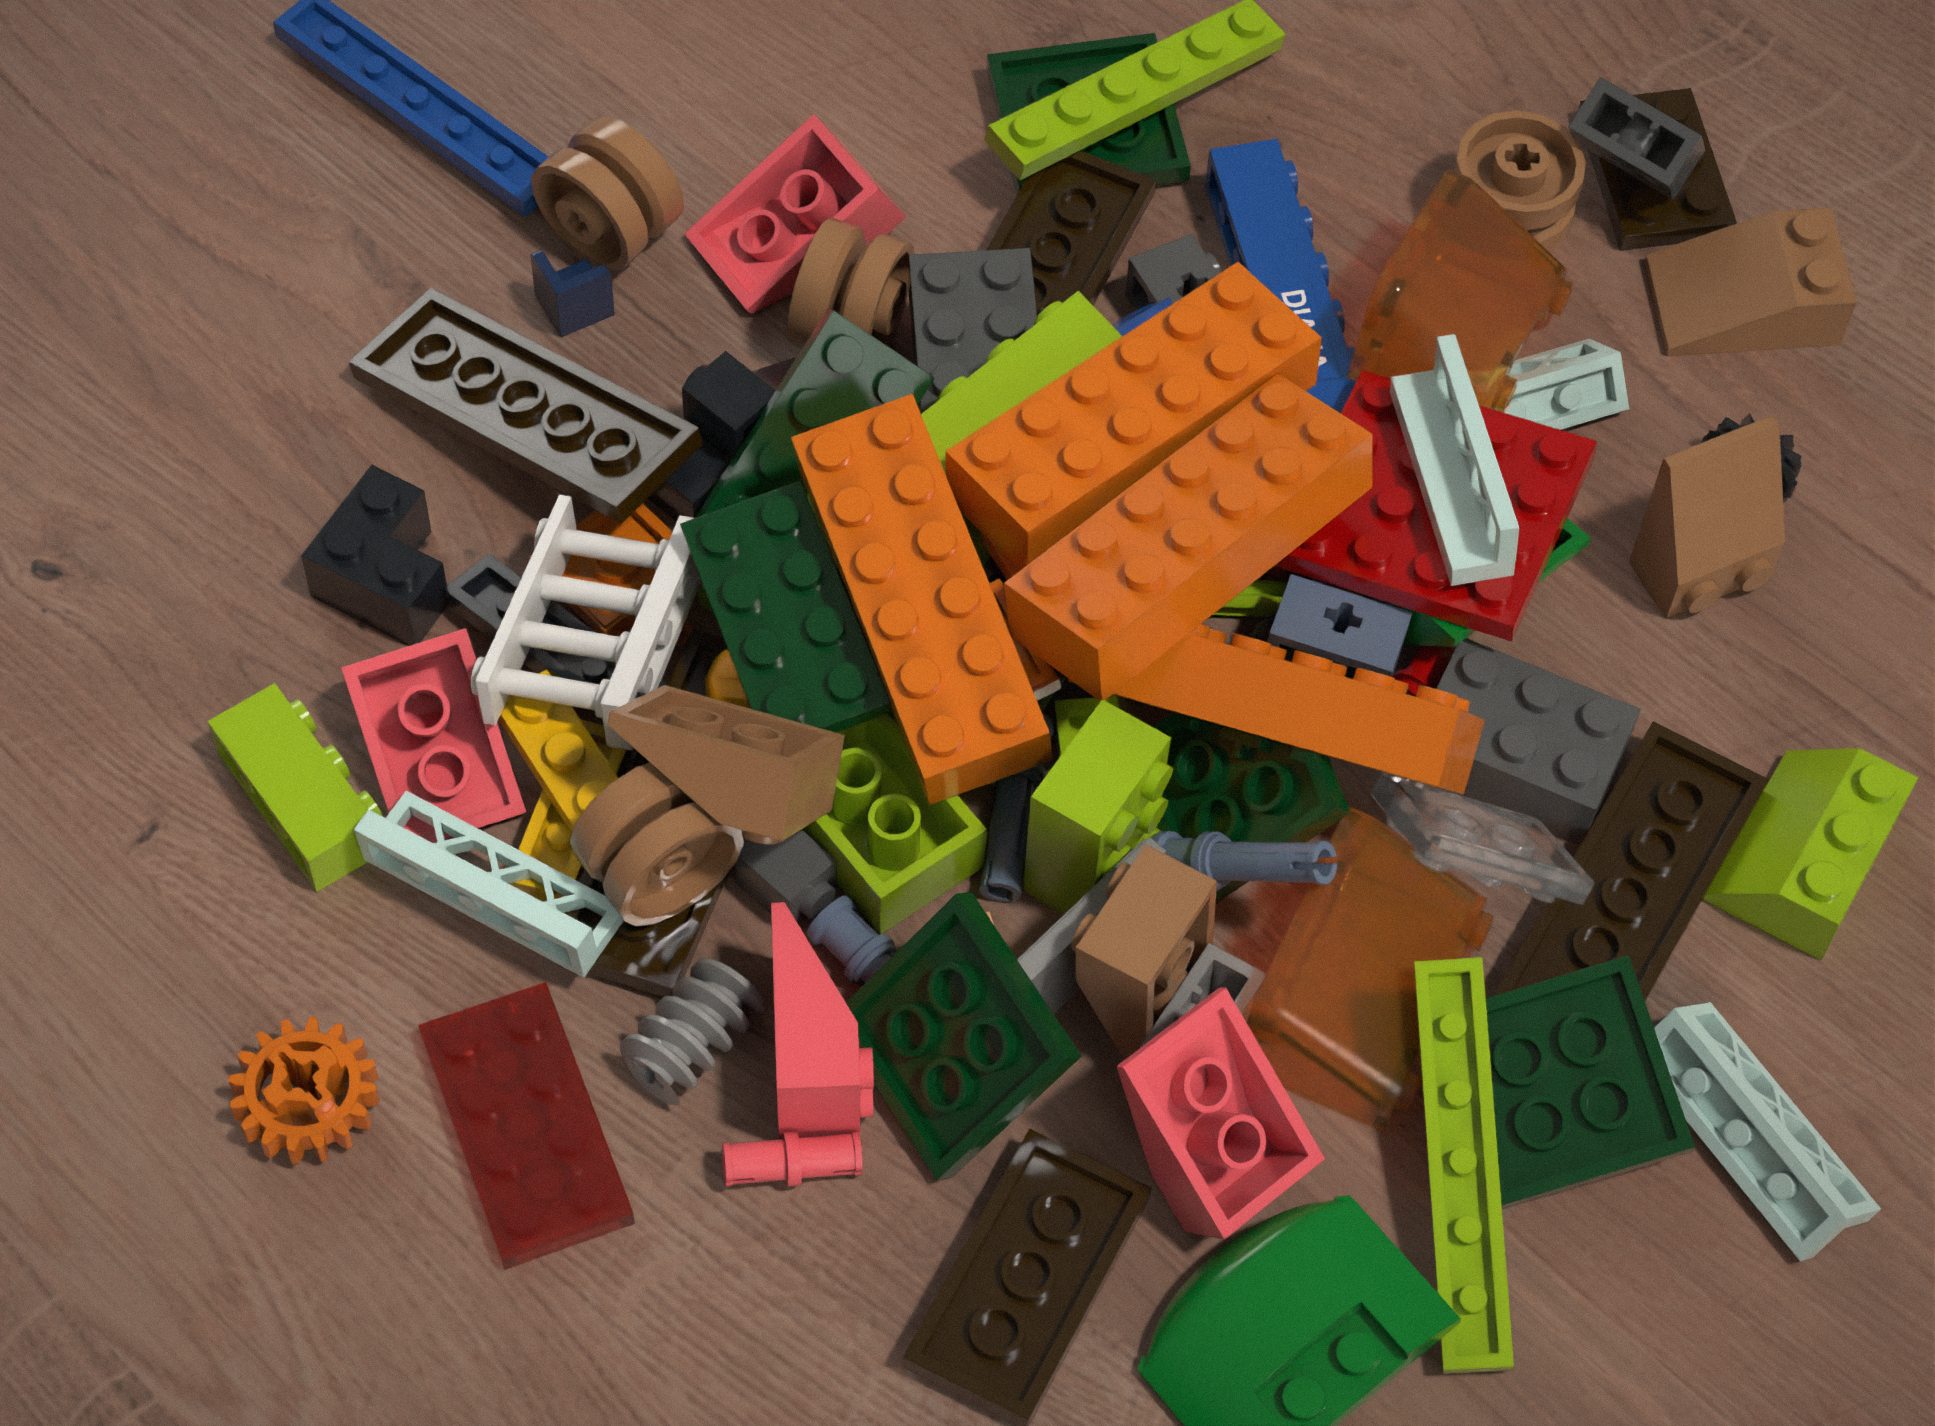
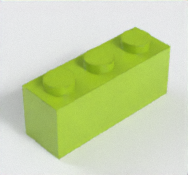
M273 683L207 721L217 755L316 893L367 863L363 858L354 829L368 810L382 817L383 815L367 791L364 790L356 794L347 782L351 775L337 749L332 744L325 748H322L313 735L317 732L316 725L310 713L299 699L289 703L278 686Z

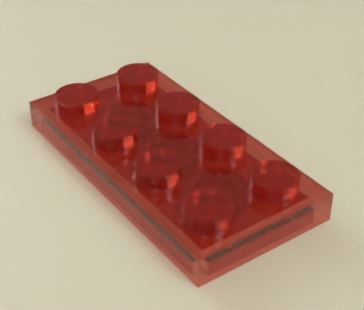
M546 982L418 1025L425 1050L504 1270L635 1224L633 1210Z

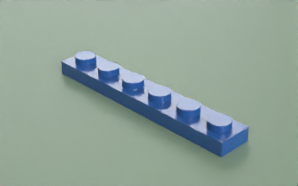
M300 0L273 21L275 35L279 40L524 217L528 216L538 207L532 191L531 177L536 168L549 156L330 0Z

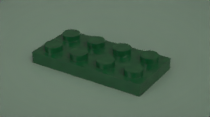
M827 309L695 518L800 480L807 495L806 487L798 469L791 437L913 394L918 405L933 382L934 377L834 310Z
M801 480L680 523L682 535L750 709L835 733L892 712L890 700Z

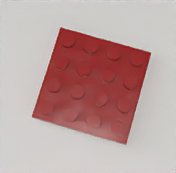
M1362 370L1341 414L1372 433V488L1274 566L1512 642L1595 458L1597 441L1479 405L1520 527L1514 576L1451 586L1390 395L1391 378Z

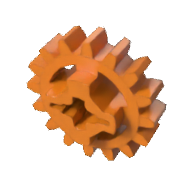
M309 1017L305 1030L295 1032L291 1022L286 1019L281 1021L282 1036L273 1040L268 1034L260 1031L256 1034L260 1051L257 1054L249 1051H240L237 1055L244 1073L229 1075L228 1082L232 1094L237 1096L229 1101L235 1121H243L240 1127L248 1143L262 1138L261 1145L266 1157L271 1159L282 1147H285L288 1150L291 1163L299 1165L303 1158L304 1150L314 1149L318 1159L323 1162L328 1160V1144L336 1141L340 1146L349 1150L353 1147L349 1129L354 1126L359 1129L368 1130L372 1125L369 1112L365 1107L376 1106L380 1102L377 1085L372 1084L379 1079L374 1059H365L367 1052L364 1041L360 1037L346 1043L347 1037L344 1025L337 1022L325 1034L321 1033L317 1017ZM271 1074L272 1082L262 1090L264 1098L260 1101L262 1086L268 1075ZM349 1079L347 1095L343 1103L338 1107L336 1104L337 1096L346 1090L345 1081ZM290 1080H292L298 1087L293 1089ZM316 1092L318 1100L311 1093Z

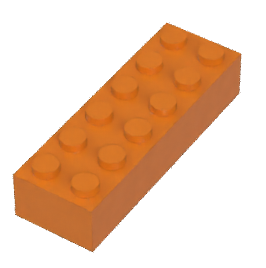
M1236 262L946 450V477L959 510L1019 570H1022L1277 373L1305 391L1315 386L1322 337L1243 265Z
M1277 373L1004 583L1010 636L1099 701L1102 699L1106 700L1372 488V433Z
M913 394L791 437L800 475L890 700L893 714L928 804L932 805L1053 760L1049 729Z
M1200 624L1113 694L1462 795L1465 792L1485 723L1484 719L1468 713L1471 701L1459 698L1458 695L1419 685L1416 697L1407 695L1406 692L1409 684L1395 680L1393 677L1357 667L1354 679L1345 677L1348 667L1333 663L1332 660L1295 650L1292 662L1284 660L1287 650L1235 633L1233 634L1231 645L1225 644L1227 633L1211 629V627Z

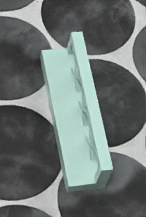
M1455 334L1436 337L1434 370L1391 377L1390 395L1451 586L1514 576L1520 527Z
M1590 338L1468 374L1478 405L1559 430L1629 410L1621 352Z
M408 791L404 792L386 818L368 810L354 829L365 861L583 978L624 921L605 895ZM412 815L434 827L437 838L436 843H431L403 828ZM443 832L447 833L448 835L454 838L445 840ZM477 849L489 856L492 871L486 872L454 854ZM498 861L509 867L499 869ZM531 878L544 885L547 901L542 902L508 883ZM553 890L565 897L555 899ZM586 907L603 916V918L592 932L591 927L566 915L564 912Z
M1711 1002L1674 1008L1654 1027L1686 1121L1800 1262L1813 1258L1844 1228L1868 1222L1881 1210L1879 1205Z

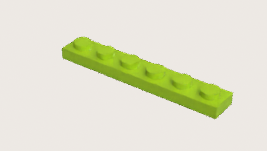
M1243 0L989 124L984 141L1016 177L1022 180L1280 51L1286 34L1254 0Z
M1483 958L1414 961L1438 1294L1461 1318V1322L1441 1338L1444 1374L1514 1370Z

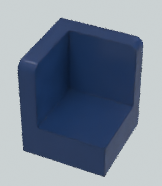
M542 249L530 254L535 296L561 338L615 315L612 279L605 265L593 268L588 259H584L555 271Z

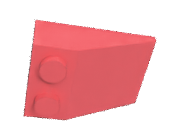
M813 114L684 235L750 314H754L793 293L795 282L809 245L822 223L830 217L859 226L864 231L867 245L880 234L887 235L906 218V215L847 147Z
M466 628L341 668L388 812L390 813L404 792L408 791L470 825L482 828L525 814L526 809L498 724L483 723L478 695H473L471 691V676L477 660ZM413 815L403 827L431 843L437 842L434 827ZM443 832L445 839L452 837L447 833Z
M785 902L771 903L779 1139H782L783 1132L797 1131L799 1138L850 1134L856 1131L860 1135V1118L873 1117L874 1075L872 1047L859 1048L857 1020Z
M1219 987L1116 1066L1151 1175L1185 1232L1225 1240L1325 1160L1227 988Z

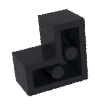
M727 351L723 352L709 365L697 367L688 376L682 387L684 420L699 427L703 445L648 499L676 522L680 515L695 518L776 390Z
M371 465L301 555L311 597L408 646L420 643L447 608L443 588L447 586L443 562L418 550L432 532L425 491Z

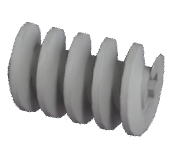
M700 958L691 967L690 977H682L673 986V996H665L656 1004V1015H647L638 1023V1034H629L620 1042V1052L624 1063L644 1089L661 1101L677 1106L680 1104V1101L671 1087L673 1082L686 1089H694L698 1085V1081L688 1066L693 1063L701 1069L710 1071L716 1064L706 1047L710 1044L723 1052L729 1051L733 1047V1043L724 1027L727 1025L735 1031L745 1033L751 1026L741 1009L746 1007L760 1015L768 1009L767 1002L751 982L731 967L713 959Z

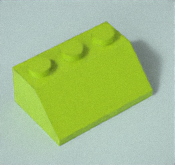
M1861 748L1787 750L1703 900L1822 960L1899 818L1919 777Z

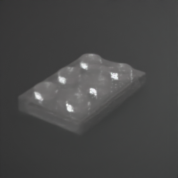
M1385 772L1381 773L1371 792L1372 797L1388 815L1386 819L1388 825L1407 838L1415 848L1413 850L1414 857L1431 869L1439 872H1448L1450 867L1467 871L1478 881L1496 888L1501 887L1504 882L1519 886L1534 898L1548 903L1554 902L1557 897L1583 905L1595 884L1538 818Z

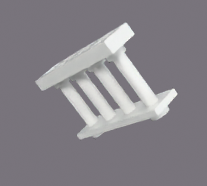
M559 495L549 518H542L537 526L534 552L486 657H479L475 662L471 676V691L473 695H478L483 723L497 724L509 695L595 710L596 717L603 718L607 746L632 751L633 747L607 725L609 712L657 689L701 584L680 527V523L694 518L680 515L670 539H662L660 544L576 530L571 496ZM571 555L655 569V575L651 584H644L640 590L562 576ZM551 600L631 614L636 617L631 632L624 631L620 637L541 623ZM530 647L616 663L611 679H603L600 685L521 670Z

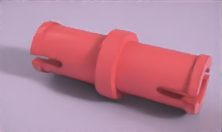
M797 1131L783 1132L782 1139L742 1143L722 1142V1169L725 1187L733 1186V1184L785 1180L786 1186L790 1187L801 1186L802 1179L852 1174L854 1176L862 1175V1148L858 1131L851 1132L850 1134L799 1138Z

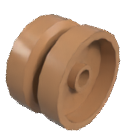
M1520 110L1492 113L1473 123L1460 139L1454 172L1449 187L1445 212L1451 230L1467 248L1488 259L1518 263L1538 260L1556 250L1570 232L1576 202L1579 199L1583 184L1586 160L1580 143L1563 125L1537 113Z
M601 116L591 119L574 134L567 145L568 148L556 150L534 171L531 182L533 195L539 209L555 233L576 254L584 259H588L592 265H605L608 271L624 269L643 251L649 238L659 237L678 220L684 211L683 193L677 178L661 153L641 133L625 122L609 116Z
M831 217L824 221L809 245L795 282L788 315V341L793 345L803 348L826 310L831 309L890 347L908 297L909 254H914V247L911 243L880 234L866 245L864 231L859 226Z
M650 762L634 768L615 780L594 798L576 821L569 840L573 854L590 877L603 883L606 898L621 918L634 926L656 924L681 913L701 900L723 880L733 867L744 844L742 830L718 823Z

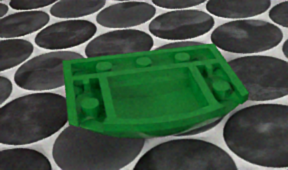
M1351 1195L1334 1197V1201L1304 1204L1280 1212L1238 1235L1212 1255L1184 1283L1167 1305L1158 1320L1147 1357L1142 1355L1138 1373L1183 1426H1337L1461 1322V1318Z

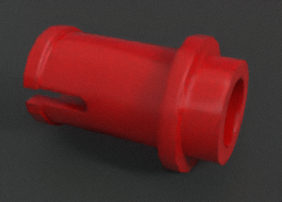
M1421 646L1407 667L1396 671L1392 677L1395 680L1409 684L1406 692L1407 695L1416 697L1419 685L1437 689L1456 647Z

